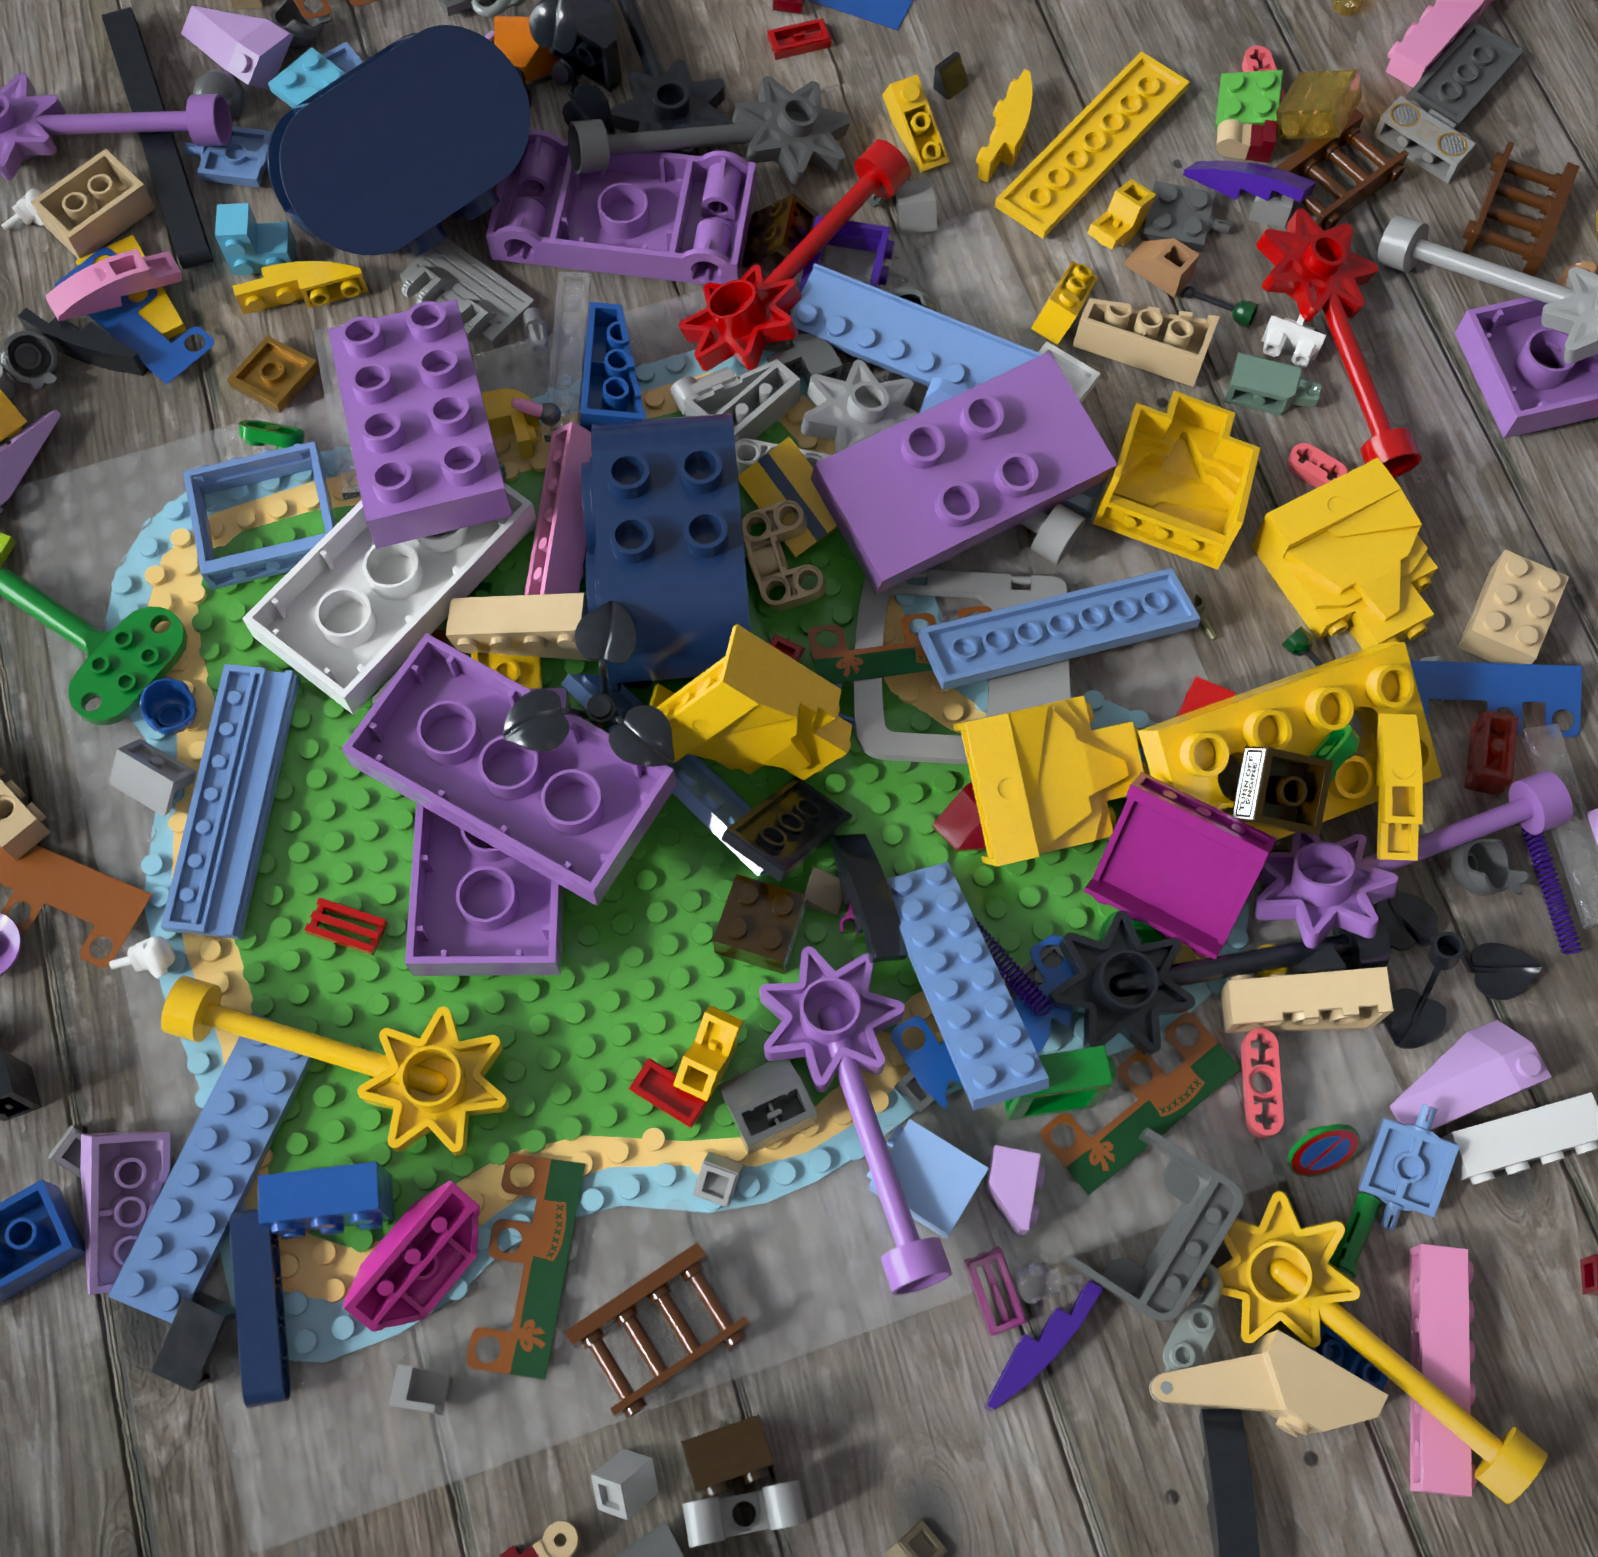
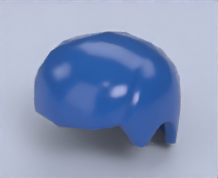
M172 678L155 680L144 688L140 699L143 718L150 728L158 731L160 734L172 735L180 733L194 723L197 713L196 700L190 692L188 685L182 681Z

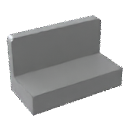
M138 739L117 749L109 783L158 814L165 816L170 813L175 792L194 783L196 771L146 741Z

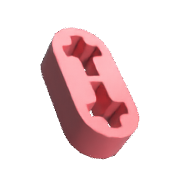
M1308 443L1297 444L1293 447L1287 459L1289 471L1316 488L1331 481L1326 478L1330 473L1336 475L1332 480L1348 473L1344 464ZM1303 456L1308 459L1304 464L1298 461Z

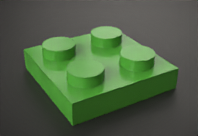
M1283 70L1221 73L1215 124L1216 131L1219 124L1228 119L1238 120L1242 124L1263 125L1265 120L1277 121L1278 129Z

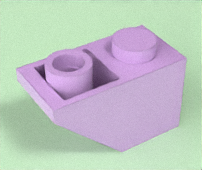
M995 1145L991 1151L985 1189L1015 1233L1025 1236L1029 1231V1226L1036 1227L1039 1204L1033 1203L1035 1188H1042L1045 1166L1039 1165L1041 1154Z

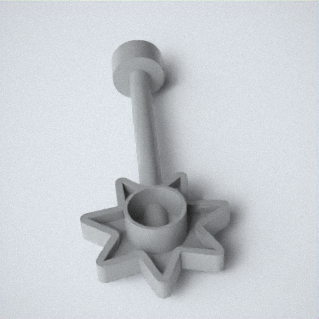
M1399 214L1388 224L1378 248L1377 259L1380 264L1407 273L1421 260L1547 303L1543 306L1541 324L1544 327L1569 334L1565 343L1563 357L1566 363L1572 364L1598 353V274L1579 267H1572L1568 271L1567 287L1427 241L1429 226L1425 222Z
M862 360L854 361L846 381L814 374L810 378L807 394L817 407L804 414L801 432L807 436L835 440L836 453L919 414L905 406L909 400L913 382L910 379H899L879 383ZM1059 503L1049 515L1041 512L1020 524L1037 533L1031 550L1058 565L1073 546L1086 519Z

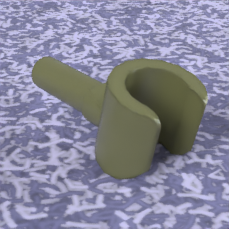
M1196 594L1195 604L1197 607L1195 609L1201 618L1199 623L1210 641L1218 638V635L1204 614L1206 600L1201 594Z

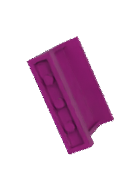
M1141 772L1129 787L1126 797H1128L1094 876L1086 885L1084 892L1093 896L1101 904L1110 905L1120 911H1125L1130 919L1143 922L1157 929L1166 938H1177L1180 942L1191 947L1195 953L1209 956L1216 960L1277 838Z

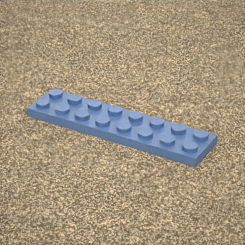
M1169 568L919 628L918 639L941 689L946 690L1196 628L1201 618L1174 570Z
M941 863L886 879L900 918L901 925L899 928L908 956L973 1110L1049 1088L1047 1073L949 863Z
M253 1012L251 1013V1015L270 1020ZM241 1036L239 1037L108 1297L172 1323L183 1297L201 1290L230 1230V1216L232 1213L239 1212L313 1058Z

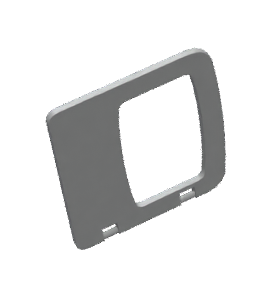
M927 570L909 578L927 580V585L907 584V580L876 594L866 578L863 583L859 605L855 649L883 646L889 600L897 594L975 598L980 600L983 606H988L994 611L1067 593V586L1063 579L1055 576L1031 575L1029 577L1011 576V574ZM1011 584L1030 585V590L1011 589ZM1069 659L988 679L986 717L1070 698ZM882 677L854 681L856 741L864 753L872 758L881 760L968 765L962 736L903 733L887 729L883 710Z

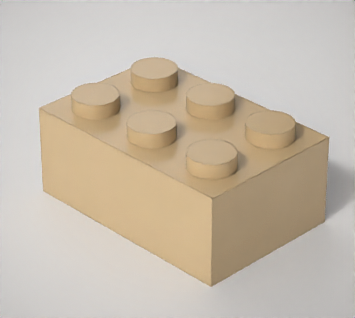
M104 149L31 201L43 225L78 259L99 250L156 209L145 185L107 149Z
M1505 549L1489 571L1457 648L1491 663L1532 664L1538 656L1569 576Z

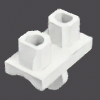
M1301 314L1297 321L1286 317L1281 319L1271 315L1261 340L1264 342L1263 353L1275 357L1280 355L1282 349L1294 353L1291 359L1294 365L1306 368L1311 360L1316 359L1326 335L1314 331V327L1303 324L1305 319L1302 318Z

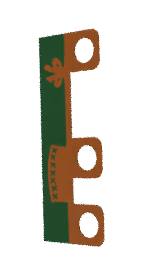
M988 606L967 607L960 609L957 615L958 619H961L971 612L986 613L992 610ZM930 613L905 615L901 618L900 623L906 643L855 650L847 649L843 629L839 625L812 627L808 630V638L816 673L830 683L835 684L933 671L918 636L910 632L909 623L915 619H924L931 626L937 624L936 619ZM822 631H832L837 635L838 642L831 648H823L817 644L816 636Z
M1189 1012L1182 1014L1165 1029V1037L1185 1059L1170 1074L1166 1075L1151 1056H1145L1140 1051L1135 1052L1118 1067V1076L1138 1100L1091 1139L1068 1113L1059 1114L1042 1128L1040 1132L1042 1141L1088 1196L1149 1146L1139 1139L1142 1131L1149 1127L1160 1135L1164 1134L1242 1069L1194 1014ZM1190 1023L1198 1029L1199 1040L1196 1044L1184 1046L1178 1042L1175 1033L1180 1024ZM1136 1061H1143L1152 1069V1078L1144 1085L1134 1083L1129 1077V1067ZM1067 1124L1073 1128L1076 1138L1070 1147L1061 1148L1052 1141L1051 1133L1056 1125Z
M512 1154L506 1159L501 1183L502 1189L510 1194L537 1197L532 1223L499 1219L492 1227L488 1247L489 1255L497 1260L523 1263L524 1267L511 1331L478 1327L473 1330L466 1357V1362L470 1368L546 1380L585 1164L520 1154ZM518 1163H527L534 1170V1179L526 1187H517L511 1182L510 1172ZM506 1228L516 1229L522 1237L519 1249L513 1253H504L497 1245L499 1233ZM487 1336L496 1338L501 1347L498 1358L489 1363L480 1361L475 1353L478 1341Z

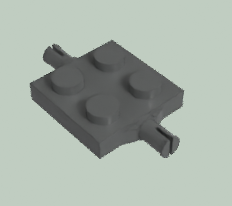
M1160 181L1154 182L1152 192L1156 194V197L1144 221L1141 240L1151 241L1175 238L1193 251L1202 252L1205 239L1210 230L1229 233L1231 221L1213 218L1214 192Z

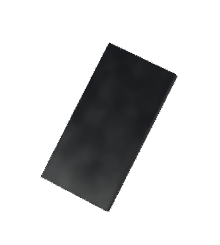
M794 777L724 831L721 840L780 882L845 828L853 815L805 781Z

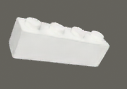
M1592 1092L1454 1131L1443 1137V1139L1457 1143L1460 1146L1452 1167L1457 1183L1470 1179L1472 1185L1481 1184L1495 1179L1493 1172L1503 1169L1506 1170L1507 1175L1516 1174L1530 1169L1528 1162L1538 1159L1541 1160L1542 1165H1547L1565 1159L1563 1152L1575 1149L1577 1155L1597 1150L1598 1106Z

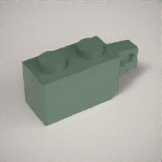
M1238 353L1231 370L1224 402L1281 416L1288 412L1291 405L1315 407L1320 397L1322 385L1300 377L1302 368L1291 366L1285 362L1262 359L1256 355Z

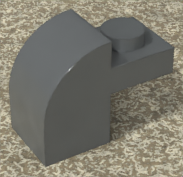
M799 334L796 338L791 339V349L778 351L773 356L767 358V363L778 359L795 375H802L808 386L810 378L814 374L842 380V363L834 349L827 341L814 335Z

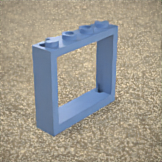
M315 441L304 444L297 443L291 447L278 450H266L257 455L232 458L226 462L209 466L201 465L200 468L183 471L200 571L210 590L289 572L336 526L324 463ZM313 470L326 533L218 559L215 558L204 494Z

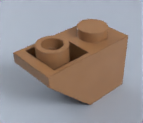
M1175 238L1143 241L1125 260L1124 266L1175 298L1193 278L1200 254Z

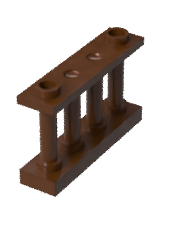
M1356 108L1275 167L1301 177L1303 175L1312 177L1337 199L1328 207H1325L1312 194L1301 201L1306 208L1317 216L1316 223L1323 231L1335 227L1344 215L1389 181L1391 183L1397 181L1405 171L1403 165L1409 153L1404 149L1391 160L1360 134L1361 130L1359 128L1364 115ZM1345 144H1352L1376 164L1379 169L1369 176L1339 149ZM1324 160L1333 161L1354 179L1358 185L1347 191L1321 169L1318 164Z
M1508 142L1503 153L1497 152L1489 170L1494 171L1490 184L1475 221L1470 220L1462 236V238L1467 239L1463 253L1469 254L1477 239L1521 255L1522 259L1526 261L1522 272L1535 276L1546 258L1580 166L1568 162L1561 174L1556 172L1553 175L1510 160L1509 157L1515 143ZM1503 172H1507L1549 187L1548 191L1553 193L1545 198L1502 183L1500 179ZM1497 194L1539 209V213L1544 216L1543 219L1538 218V220H1534L1491 205L1494 195ZM1485 217L1531 232L1530 236L1535 237L1534 242L1529 241L1527 244L1485 229L1482 225Z
M698 1242L564 1331L573 1347L577 1349L583 1345L585 1350H591L621 1400L610 1408L616 1417L624 1413L628 1419L647 1406L645 1398L725 1344L726 1348L730 1349L747 1337L744 1330L750 1327V1323L746 1316L734 1323L702 1271L705 1268L702 1264L708 1258ZM681 1278L685 1282L690 1281L721 1331L703 1345L700 1344L670 1296L672 1290L669 1286ZM648 1300L652 1304L656 1303L688 1354L669 1368L636 1317L639 1314L636 1308ZM614 1323H617L619 1327L623 1326L655 1377L635 1392L603 1341L605 1337L603 1331Z

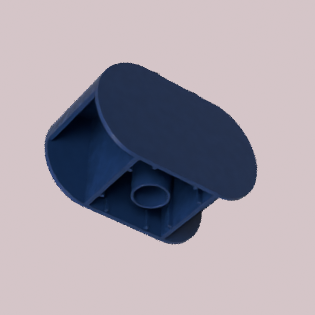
M439 25L424 29L418 33L403 36L293 107L278 121L271 134L267 153L268 172L274 193L281 207L296 226L307 235L326 245L359 255H382L403 248L405 253L413 251L415 256L421 255L435 247L448 236L440 224L441 221L454 214L456 219L465 216L468 221L473 220L490 210L500 201L492 187L506 179L513 172L524 154L529 138L531 120L527 92L522 79L507 56L495 44L479 33L460 26Z
M732 413L592 423V457H590V462H583L581 464L582 503L588 549L586 552L588 612L608 601H616L628 611L637 634L635 651L626 663L614 664L609 661L606 663L612 692H620L621 683L698 677L726 656L732 628L736 624L751 632Z

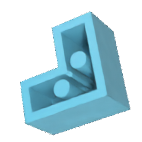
M249 203L217 204L215 237L232 275L248 276L251 274H262L261 267L295 262L296 240L289 222L257 223Z

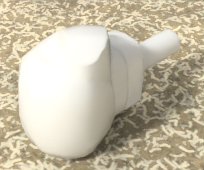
M36 188L30 189L12 207L16 214L1 225L3 229L7 232L21 220L27 226L32 222L42 226L43 223L32 206L31 201L43 192Z
M154 936L137 943L135 946L129 947L127 957L112 960L109 965L112 970L132 965L136 972L149 970L155 978H160L168 974L167 968L173 964L175 954L170 943L165 938Z

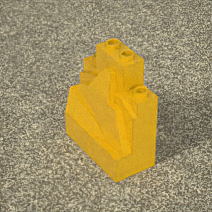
M1175 390L1164 412L1136 402L1115 457L1117 466L1109 476L1092 524L1218 570L1243 524L1260 447L1230 437L1235 412Z
M1379 458L1266 513L1251 544V548L1317 640L1327 635L1335 637L1348 629L1362 650L1380 643L1400 642L1406 638L1414 640L1428 630L1426 625L1434 613L1419 593L1431 585L1430 579L1438 567L1426 552L1428 547L1418 535L1422 523L1401 487Z
M738 624L732 628L725 657L676 693L657 684L654 686L649 704L661 710L669 720L675 756L673 763L685 755L691 754L715 760L730 770L741 769L749 775L762 766L779 767L804 781L813 774L821 772L826 766L837 759L845 757L851 747L852 724L838 716L842 689Z
M1078 696L953 724L954 731H961L988 855L982 856L983 863L993 866L1006 865L1039 857L1041 853L1111 837L1113 827L1116 826V816L1111 806L1108 807L1107 801L1126 797L1130 785L1141 772L1150 775L1146 763L1141 761L1139 748H1142V743L1138 733L1139 729L1137 727L1134 728L1133 721L1091 729L1090 723L1094 721L1091 704L1085 702L1084 696Z

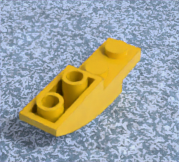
M1024 69L1018 80L1013 79L1011 81L1006 98L1004 100L1000 99L995 106L993 117L996 118L995 128L990 137V143L987 147L983 146L980 149L976 158V164L979 165L977 179L986 183L989 182L1001 162L1013 166L1024 144L1032 104V80L1029 70Z
M297 261L261 267L263 278L233 285L234 294L243 315L260 312L282 304H290L301 299L305 300L307 308L323 306L330 302L353 298L368 292L361 268L326 261Z
M1378 714L1376 786H1379L1377 859L1418 861L1419 824H1423V777L1417 715Z

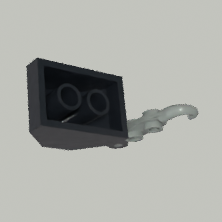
M472 0V7L477 14L483 17H494L502 14L507 8L522 5L526 0H497L493 5L486 7L481 6L479 0ZM541 0V1L536 5V7H537L540 3L544 2L545 0ZM568 0L577 25V41L570 52L562 54H569L571 57L577 58L582 65V74L612 92L622 82L613 4L609 0Z

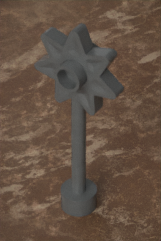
M765 76L762 79L758 92L759 102H739L736 104L732 117L734 124L607 135L605 125L601 119L571 121L568 126V150L574 172L576 174L606 172L609 166V155L750 143L745 157L747 162L764 163L773 161L781 165L790 183L798 185L804 176L808 164L833 172L841 170L846 155L836 140L847 134L852 118L846 113L822 108L820 85L815 81H811L794 93H791L772 77Z

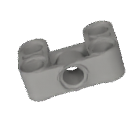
M800 1480L766 1486L756 1492L721 1499L718 1496L682 1504L689 1548L724 1541L727 1537L765 1529L772 1531L807 1523ZM741 1501L750 1503L755 1510L754 1521L746 1527L737 1525L732 1517L734 1506Z

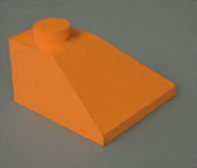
M494 16L495 45L507 56L514 66L519 67L523 71L525 83L550 74L554 63L561 59L550 53V47H541L534 41L529 29L530 17Z

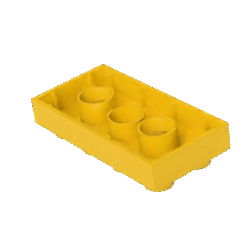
M1405 642L1380 643L1138 730L1152 777L1231 816L1233 814L1236 794L1231 798H1227L1222 793L1218 783V774L1225 769L1229 755H1233L1238 760L1240 766H1242L1245 746L1270 747L1310 756L1332 730H1340L1348 725L1353 717V713L1358 716L1361 722V740L1357 752L1341 765L1336 771L1335 778L1329 783L1322 822L1379 801V786H1376L1378 714L1417 715L1423 784L1442 777ZM1245 822L1277 838V840L1296 833Z

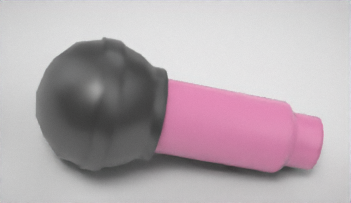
M515 397L512 400L511 407L516 408L517 411L538 417L547 426L557 424L561 418V410L554 403H543L541 405Z

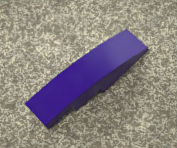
M1227 160L1197 161L1186 168L1183 173L1184 176L1235 200L1249 192L1266 201L1281 193L1301 202L1312 194L1316 185L1315 181L1285 170L1255 163Z
M1088 1281L1083 1285L1069 1314L1058 1307L1051 1312L1037 1341L1026 1334L1020 1337L984 1405L985 1409L990 1412L1028 1385L1059 1354L1082 1325L1103 1288Z

